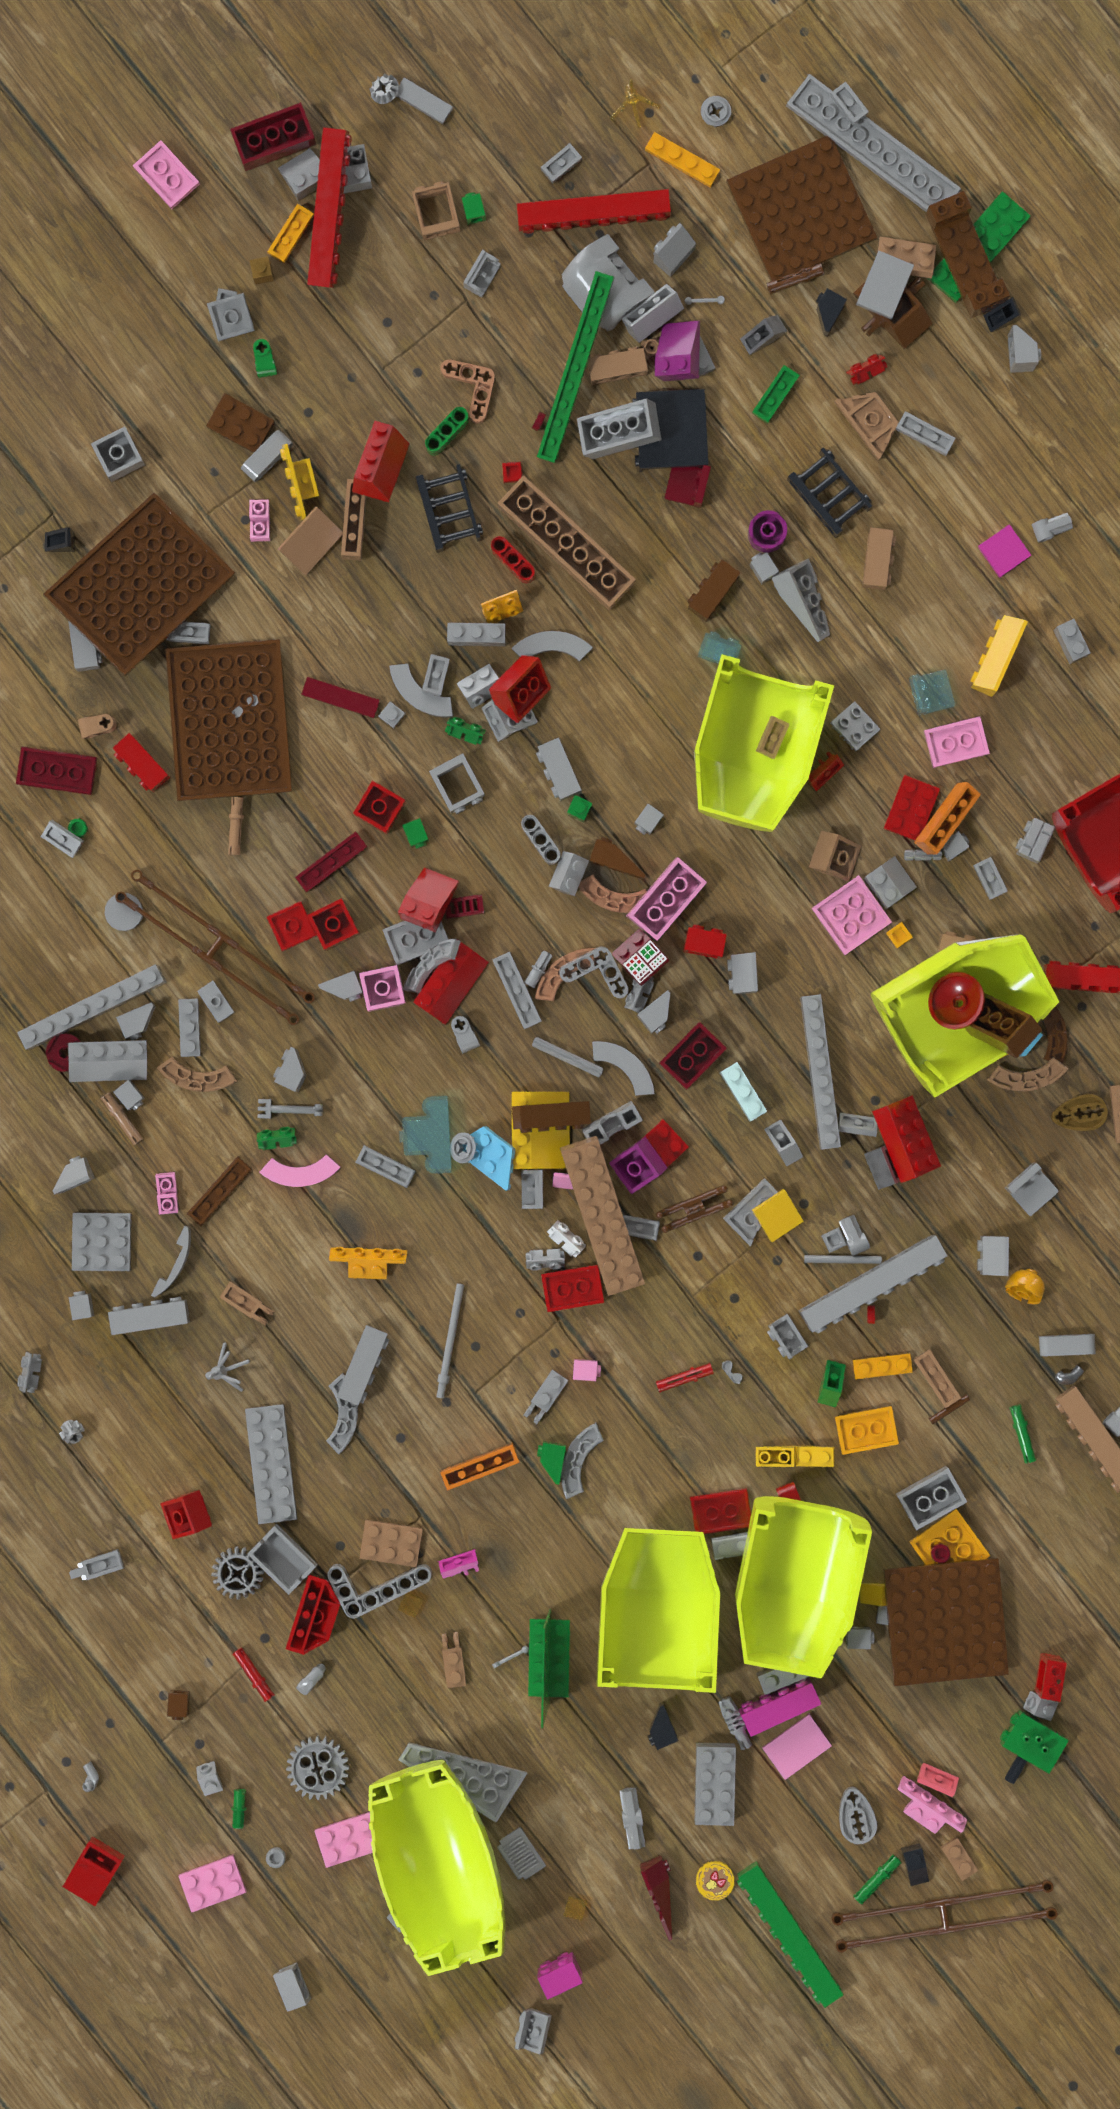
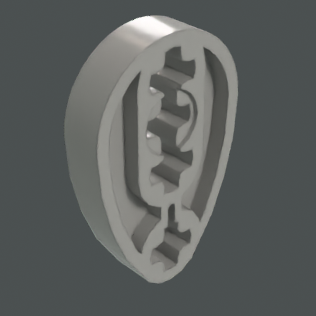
M848 1787L840 1801V1830L849 1842L864 1844L874 1837L877 1830V1821L866 1797L856 1787ZM851 1791H853L854 1794H858V1796H856L854 1800L855 1805H853V1802L850 1798H847V1796L850 1795ZM856 1810L858 1813H862L859 1816V1821L864 1823V1825H861V1830L863 1833H866L862 1839L855 1836V1834H858L857 1827H853L856 1824V1820L851 1815H854Z

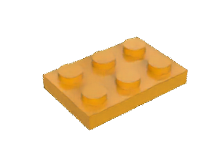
M892 1406L834 1416L842 1455L899 1444Z

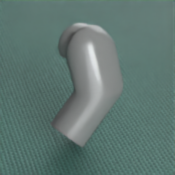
M89 1762L83 1766L87 1773L85 1783L82 1785L85 1792L93 1791L99 1780L92 1762Z

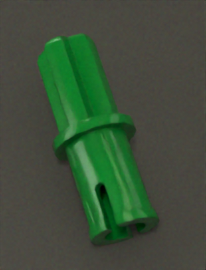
M234 1789L233 1807H231V1810H233L232 1827L234 1829H242L244 1827V1813L247 1810L245 1807V1789Z

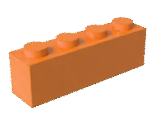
M968 782L957 783L914 843L927 855L938 854L981 794Z
M510 1443L443 1469L440 1473L448 1491L518 1464L520 1460L514 1444Z

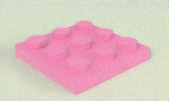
M859 875L812 908L844 956L892 923Z

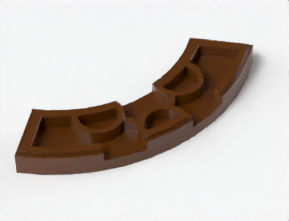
M1055 1006L1042 1020L1047 1032V1049L1043 1059L1048 1062L1054 1057L1063 1064L1067 1051V1029L1063 1017Z

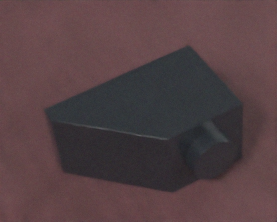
M828 288L825 293L821 292L816 300V303H818L817 314L823 335L826 337L847 301L846 298Z
M663 1702L659 1703L649 1728L650 1735H647L651 1746L655 1745L657 1750L678 1742L677 1734Z
M920 1843L902 1847L901 1851L910 1886L929 1882L927 1866Z

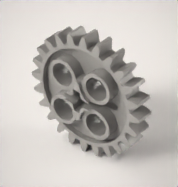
M319 1736L316 1737L315 1741L309 1737L308 1743L302 1740V1747L295 1745L297 1752L291 1751L290 1755L293 1758L287 1760L289 1764H292L286 1768L287 1771H292L287 1778L294 1779L290 1785L297 1784L295 1791L303 1790L302 1796L309 1793L310 1800L313 1795H316L317 1800H319L320 1795L327 1799L328 1793L334 1796V1789L340 1791L341 1787L339 1784L345 1785L346 1783L342 1777H348L349 1775L344 1771L349 1769V1765L344 1764L348 1761V1758L342 1757L345 1754V1750L339 1752L340 1744L334 1747V1740L332 1739L328 1743L326 1736L323 1741H320ZM313 1751L316 1753L318 1766H322L320 1774L322 1780L324 1781V1784L320 1783L318 1770L313 1769L316 1765V1762L312 1755ZM325 1751L329 1754L330 1758L322 1760L319 1754ZM308 1757L311 1760V1764L303 1765L301 1758ZM331 1770L334 1772L335 1777L329 1779L325 1776V1772ZM314 1776L316 1783L309 1784L306 1781V1777Z

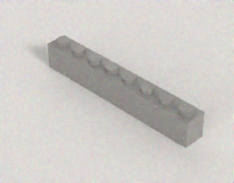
M155 964L17 1033L25 1050H31L51 1040L53 1037L64 1034L167 982L159 966Z
M821 994L804 996L800 998L819 1147L820 1150L838 1148L841 1145Z

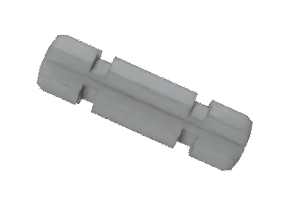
M905 850L904 859L906 861L913 859L941 860L942 851L940 850L938 854L927 855L923 850Z

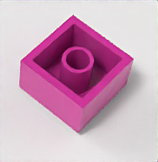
M565 1952L560 1954L557 1960L552 1962L548 1960L540 1964L537 1979L548 2000L582 1984L583 1973L573 1952L569 1954Z

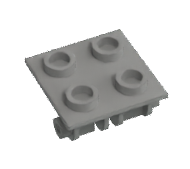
M855 701L830 722L831 728L840 733L839 736L845 738L843 741H847L851 749L855 751L861 748L863 744L880 730Z

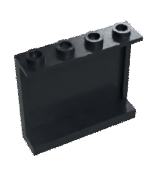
M705 389L636 392V398H632V402L646 398L655 402L662 439L635 447L638 448V455H635V467H639V472H642L644 469L700 467L703 469V465L708 466Z

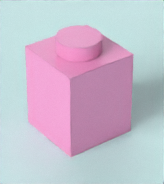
M574 1359L573 1380L596 1381V1377H600L601 1365H597V1361Z

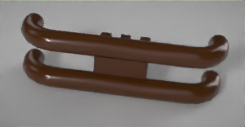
M720 1186L658 1211L656 1213L658 1219L683 1209L686 1213V1217L664 1225L661 1229L662 1232L667 1233L732 1207V1200L721 1202L706 1209L702 1203L705 1200L726 1193L728 1188Z

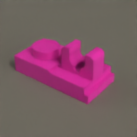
M475 1549L438 1561L443 1579L452 1577L462 1571L465 1575H469L468 1569L474 1568L476 1572L479 1571Z

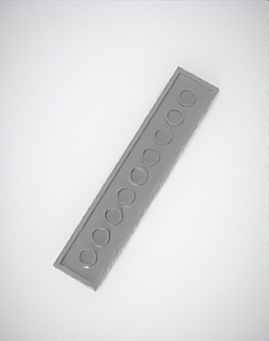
M811 74L808 75L787 102L786 107L823 135L831 138L835 144L925 212H927L929 205L955 195L961 190L959 186L866 116L852 125L831 98L830 93L832 90Z

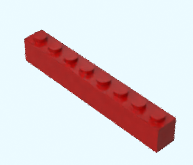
M323 127L307 285L334 288V284L337 283L338 274L335 273L340 259V255L337 253L338 245H341L342 235L339 234L340 226L343 225L344 216L341 214V211L346 201V196L343 192L344 186H347L348 176L345 175V172L350 162V156L347 155L348 147L351 146L352 136L349 135L350 132L343 129Z
M669 189L517 203L519 232L523 231V233H533L534 230L541 229L544 232L552 231L553 228L568 230L573 226L588 228L594 224L608 226L610 223L615 222L621 225L627 224L629 221L643 223L647 222L648 219L663 221L669 218L671 213Z

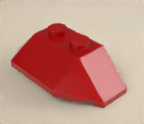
M309 1574L285 1648L286 1650L305 1655L329 1641L340 1602L328 1580Z

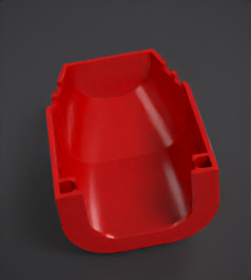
M1120 773L1052 813L1053 824L1066 851L1092 894L1109 913L1120 909Z

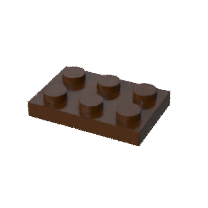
M224 393L206 427L254 453L264 443L275 421Z

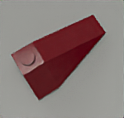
M658 1856L641 1863L640 1870L649 1895L652 1896L654 1907L659 1912V1918L664 1931L670 1941L672 1940L668 1872L671 1869L668 1861H663L662 1856Z

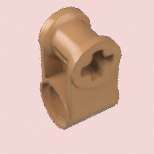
M108 714L90 716L78 720L82 739H89L113 732L117 726L115 718ZM105 719L110 721L108 727L103 726V723L106 722Z

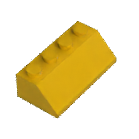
M1005 615L1001 620L997 619L993 628L996 630L994 637L990 636L985 646L988 648L986 655L982 653L978 662L981 666L978 672L974 671L970 682H973L971 688L991 697L997 692L1028 621Z

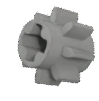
M68 1420L61 1426L62 1432L59 1435L67 1444L69 1442L74 1444L82 1439L83 1435L81 1432L85 1431V1429L77 1420Z

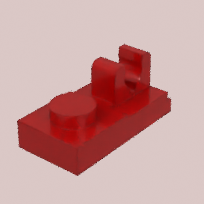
M827 752L826 755L829 759L825 762L819 759L820 766L810 773L808 782L815 791H818L844 766L837 754L832 755L830 752Z

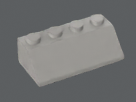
M146 1041L68 1043L69 1082L147 1080Z

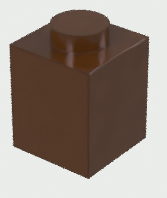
M170 1690L168 1693L167 1717H172V1720H183V1718L188 1716L190 1691Z

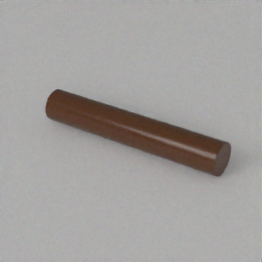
M965 1394L961 1399L949 1407L943 1408L928 1419L933 1425L970 1401V1398Z

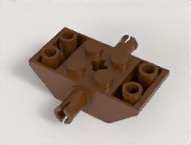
M917 276L913 282L907 287L905 286L892 319L868 310L873 315V318L861 327L864 333L867 332L866 335L870 337L874 331L883 326L903 349L907 348L933 324L923 305L914 296L926 286L923 280L920 282L921 278ZM865 283L853 293L857 299H859Z

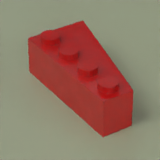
M1049 961V964L1044 965V973L1052 989L1120 993V968L1118 966L1107 965V967H1099V964L1080 966V963L1075 962L1061 965L1060 961Z

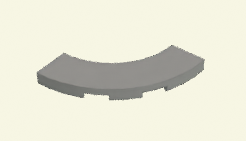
M560 631L536 633L524 638L512 647V650L519 657L521 655L533 657L546 651H559L574 657L579 662L593 649L583 639Z
M408 664L389 666L397 690L410 705L432 716L453 717L450 697H438L422 692V688L414 681Z
M456 939L444 940L439 942V945L435 948H430L420 957L421 961L417 967H413L403 990L420 993L425 980L439 964L447 960H455L460 941Z
M601 1041L592 1042L594 1061L609 1062L622 1069L632 1082L635 1096L654 1094L650 1075L642 1062L634 1054L616 1044Z
M344 1373L329 1385L337 1400L339 1414L336 1427L326 1441L338 1454L350 1442L358 1418L357 1405L337 1398L345 1377Z
M596 1423L578 1434L565 1454L561 1479L566 1499L584 1492L581 1484L583 1461L593 1447L604 1441Z

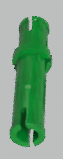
M1021 1404L1011 1406L1009 1410L1014 1422L1012 1426L1018 1436L1024 1463L1034 1462L1037 1459L1033 1451L1027 1429L1028 1422L1025 1421Z
M892 1854L882 1866L880 1865L877 1868L878 1871L853 1897L863 1905L879 1886L891 1877L893 1871L902 1864L900 1859Z

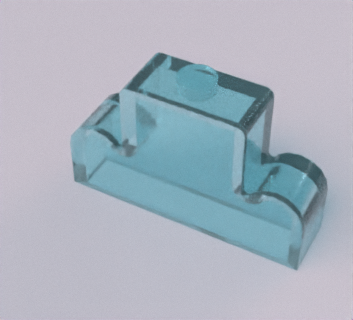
M448 1096L427 1097L422 1103V1109L427 1114L426 1116L404 1117L402 1119L403 1131H399L400 1143L403 1142L404 1154L406 1156L428 1155L429 1157L425 1160V1168L430 1173H452Z

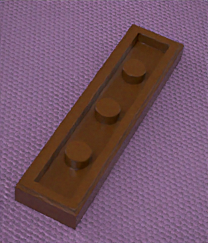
M237 1156L187 1212V1215L202 1226L248 1175L252 1168Z

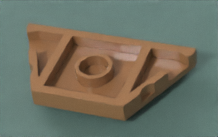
M876 392L862 396L856 395L851 398L836 399L834 401L836 406L875 458L880 460L899 422Z

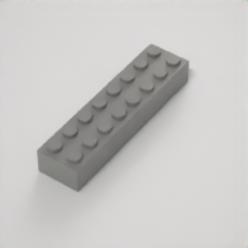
M930 1235L798 1311L809 1330L820 1333L827 1329L826 1325L830 1322L838 1323L844 1319L843 1315L846 1313L853 1314L861 1309L860 1305L864 1303L869 1305L878 1300L876 1296L881 1293L887 1295L895 1290L893 1287L897 1284L902 1286L910 1282L911 1276H920L928 1271L927 1267L931 1265L936 1267L945 1262L944 1258L947 1257V1254L937 1236Z

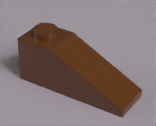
M601 837V840L596 839L590 863L644 880L645 874L615 844H612V840Z

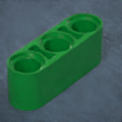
M456 407L426 438L425 446L428 454L433 456L439 455L466 427L469 417L465 408ZM457 414H463L465 416V419L463 421H457L455 420V416ZM448 427L452 429V432L449 435H444L442 433V430L444 428ZM436 441L439 443V446L436 449H431L429 444Z

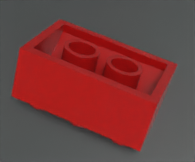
M521 655L489 688V692L494 704L513 721L519 723L548 693L551 686L540 658Z

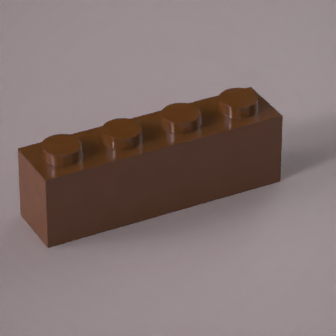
M589 1101L512 1106L513 1129H520V1133L532 1132V1128H538V1132L549 1131V1127H555V1130H567V1126L571 1125L572 1129H582L585 1124H591Z

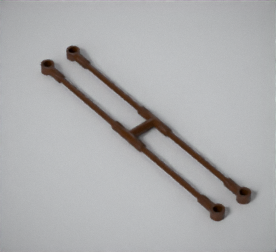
M134 870L131 873V877L135 882H140L148 889L154 890L206 927L217 939L208 952L205 953L142 910L139 905L129 899L122 891L115 895L118 903L125 904L133 911H137L192 950L191 952L216 970L223 972L274 1008L278 1014L288 1020L290 1025L298 1024L299 1017L296 1014H291L283 1007L273 1003L224 968L213 957L222 944L226 943L292 988L291 990L301 996L305 1003L311 1004L314 1002L315 996L312 992L305 991L297 984L294 985L239 946V943L214 925L208 924L156 887L152 881L143 876L140 870ZM135 873H140L139 879L134 878ZM120 894L125 896L122 901L118 900ZM306 995H312L313 999L307 1001L305 999ZM295 1016L297 1021L291 1023L290 1017Z
M1043 1880L1042 1883L1028 1885L1023 1888L965 1897L943 1898L925 1901L921 1904L857 1914L856 1912L847 1914L836 1912L832 1914L831 1920L834 1925L839 1926L843 1922L857 1920V1918L939 1907L942 1926L929 1928V1930L867 1940L845 1941L840 1939L836 1942L835 1946L838 1952L843 1953L847 1949L873 1943L925 1935L934 1936L964 1931V1929L1027 1919L1048 1918L1054 1920L1058 1916L1057 1910L1054 1907H1048L1046 1910L1032 1912V1914L950 1925L947 1906L960 1904V1902L1023 1892L1044 1891L1050 1893L1053 1890V1884L1050 1880ZM1049 1883L1050 1888L1044 1889V1885ZM1049 1911H1055L1054 1915L1049 1916ZM836 1916L841 1917L839 1922L834 1921ZM840 1943L845 1944L843 1949L838 1948Z

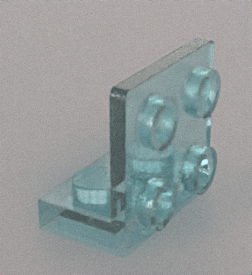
M946 670L922 676L916 674L909 678L918 716L955 706Z

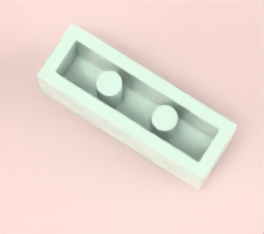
M738 1062L720 1072L749 1122L767 1112Z

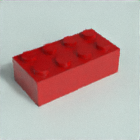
M913 1095L872 1111L901 1183L941 1167Z

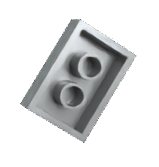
M946 1466L896 1493L899 1502L916 1530L967 1503L953 1475Z

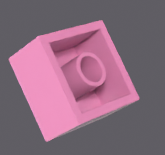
M397 965L359 973L368 1012L406 1004Z

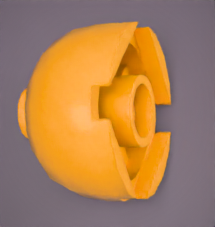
M1018 1270L1009 1277L1005 1291L1019 1301H1022V1298L1028 1300V1304H1039L1043 1297L1045 1286L1035 1270Z

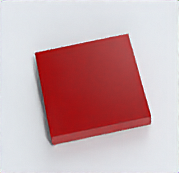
M302 901L266 917L282 952L317 936Z

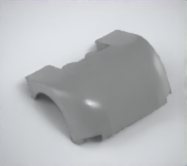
M608 234L589 244L579 252L561 275L564 290L582 312L595 271L615 277L600 323V327L610 331L617 326L626 314L655 292L644 278L638 280L617 254L620 248Z

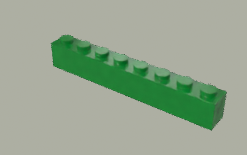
M753 1862L737 1873L739 1878L737 1880L738 1885L742 1891L746 1889L749 1893L748 1900L753 1907L757 1906L760 1910L758 1915L764 1923L768 1922L770 1925L769 1931L775 1940L778 1938L782 1943L780 1948L785 1956L789 1954L793 1961L790 1963L795 1971L798 1972L800 1970L803 1977L801 1979L807 1989L811 1987L813 1990L812 1996L818 2005L821 2003L826 2008L844 1995L842 1989L758 1862Z

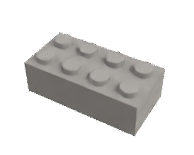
M647 398L577 418L583 456L590 459H596L662 440L656 404Z
M696 1743L695 1825L734 1826L736 1757L734 1743Z

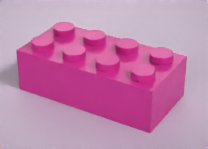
M807 1677L792 1685L778 1689L777 1692L772 1694H763L755 1702H752V1700L747 1701L741 1705L742 1708L739 1711L752 1737L821 1705V1702L810 1678Z

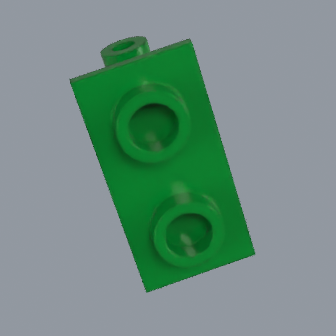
M458 717L449 718L447 721L449 725L445 728V732L449 736L461 739L462 733L466 734L464 741L474 745H481L483 735L486 730L482 729V726L474 723H465L463 719Z
M282 1127L275 1131L267 1129L257 1133L258 1148L263 1149V1151L276 1149V1142H279L280 1148L294 1146V1144H297L295 1128Z

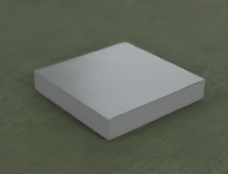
M244 293L207 303L218 341L255 331Z

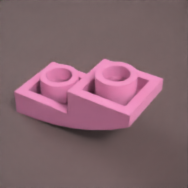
M250 500L251 542L270 541L269 500Z
M175 1172L156 1174L159 1215L178 1213Z

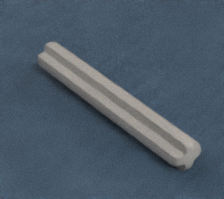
M538 1037L532 1043L533 1047L596 1077H600L603 1072L602 1067Z

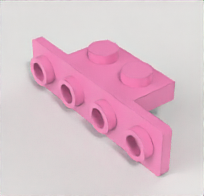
M905 1776L901 1778L898 1790L912 1799L904 1808L903 1812L934 1834L945 1823L961 1833L964 1831L967 1819L962 1814L947 1806L946 1803L941 1802Z

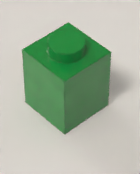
M472 192L462 197L467 225L486 221L480 193Z
M575 795L567 815L584 823L592 803Z
M420 818L402 825L411 848L420 849L426 846V842L429 839Z

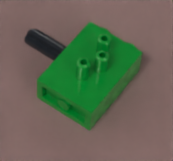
M1019 1710L1018 1713L1012 1715L1009 1721L1011 1725L1008 1730L1005 1729L1000 1736L1002 1747L1017 1755L1005 1776V1780L1011 1784L1016 1782L1027 1761L1050 1774L1069 1741L1065 1736Z

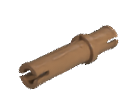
M231 797L228 855H240L242 819H244V815H242L244 798Z
M111 1092L100 1098L110 1111V1116L115 1118L133 1146L144 1139L123 1111V1106L118 1104Z

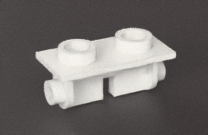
M559 1220L547 1231L549 1237L558 1245L564 1241L565 1244L561 1248L575 1258L586 1246L579 1236L574 1235L568 1226Z

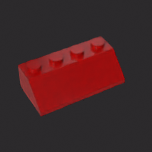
M374 421L354 475L353 493L385 502L390 501L410 443L394 426Z
M460 942L455 960H447L439 964L413 1003L446 1025L489 962Z

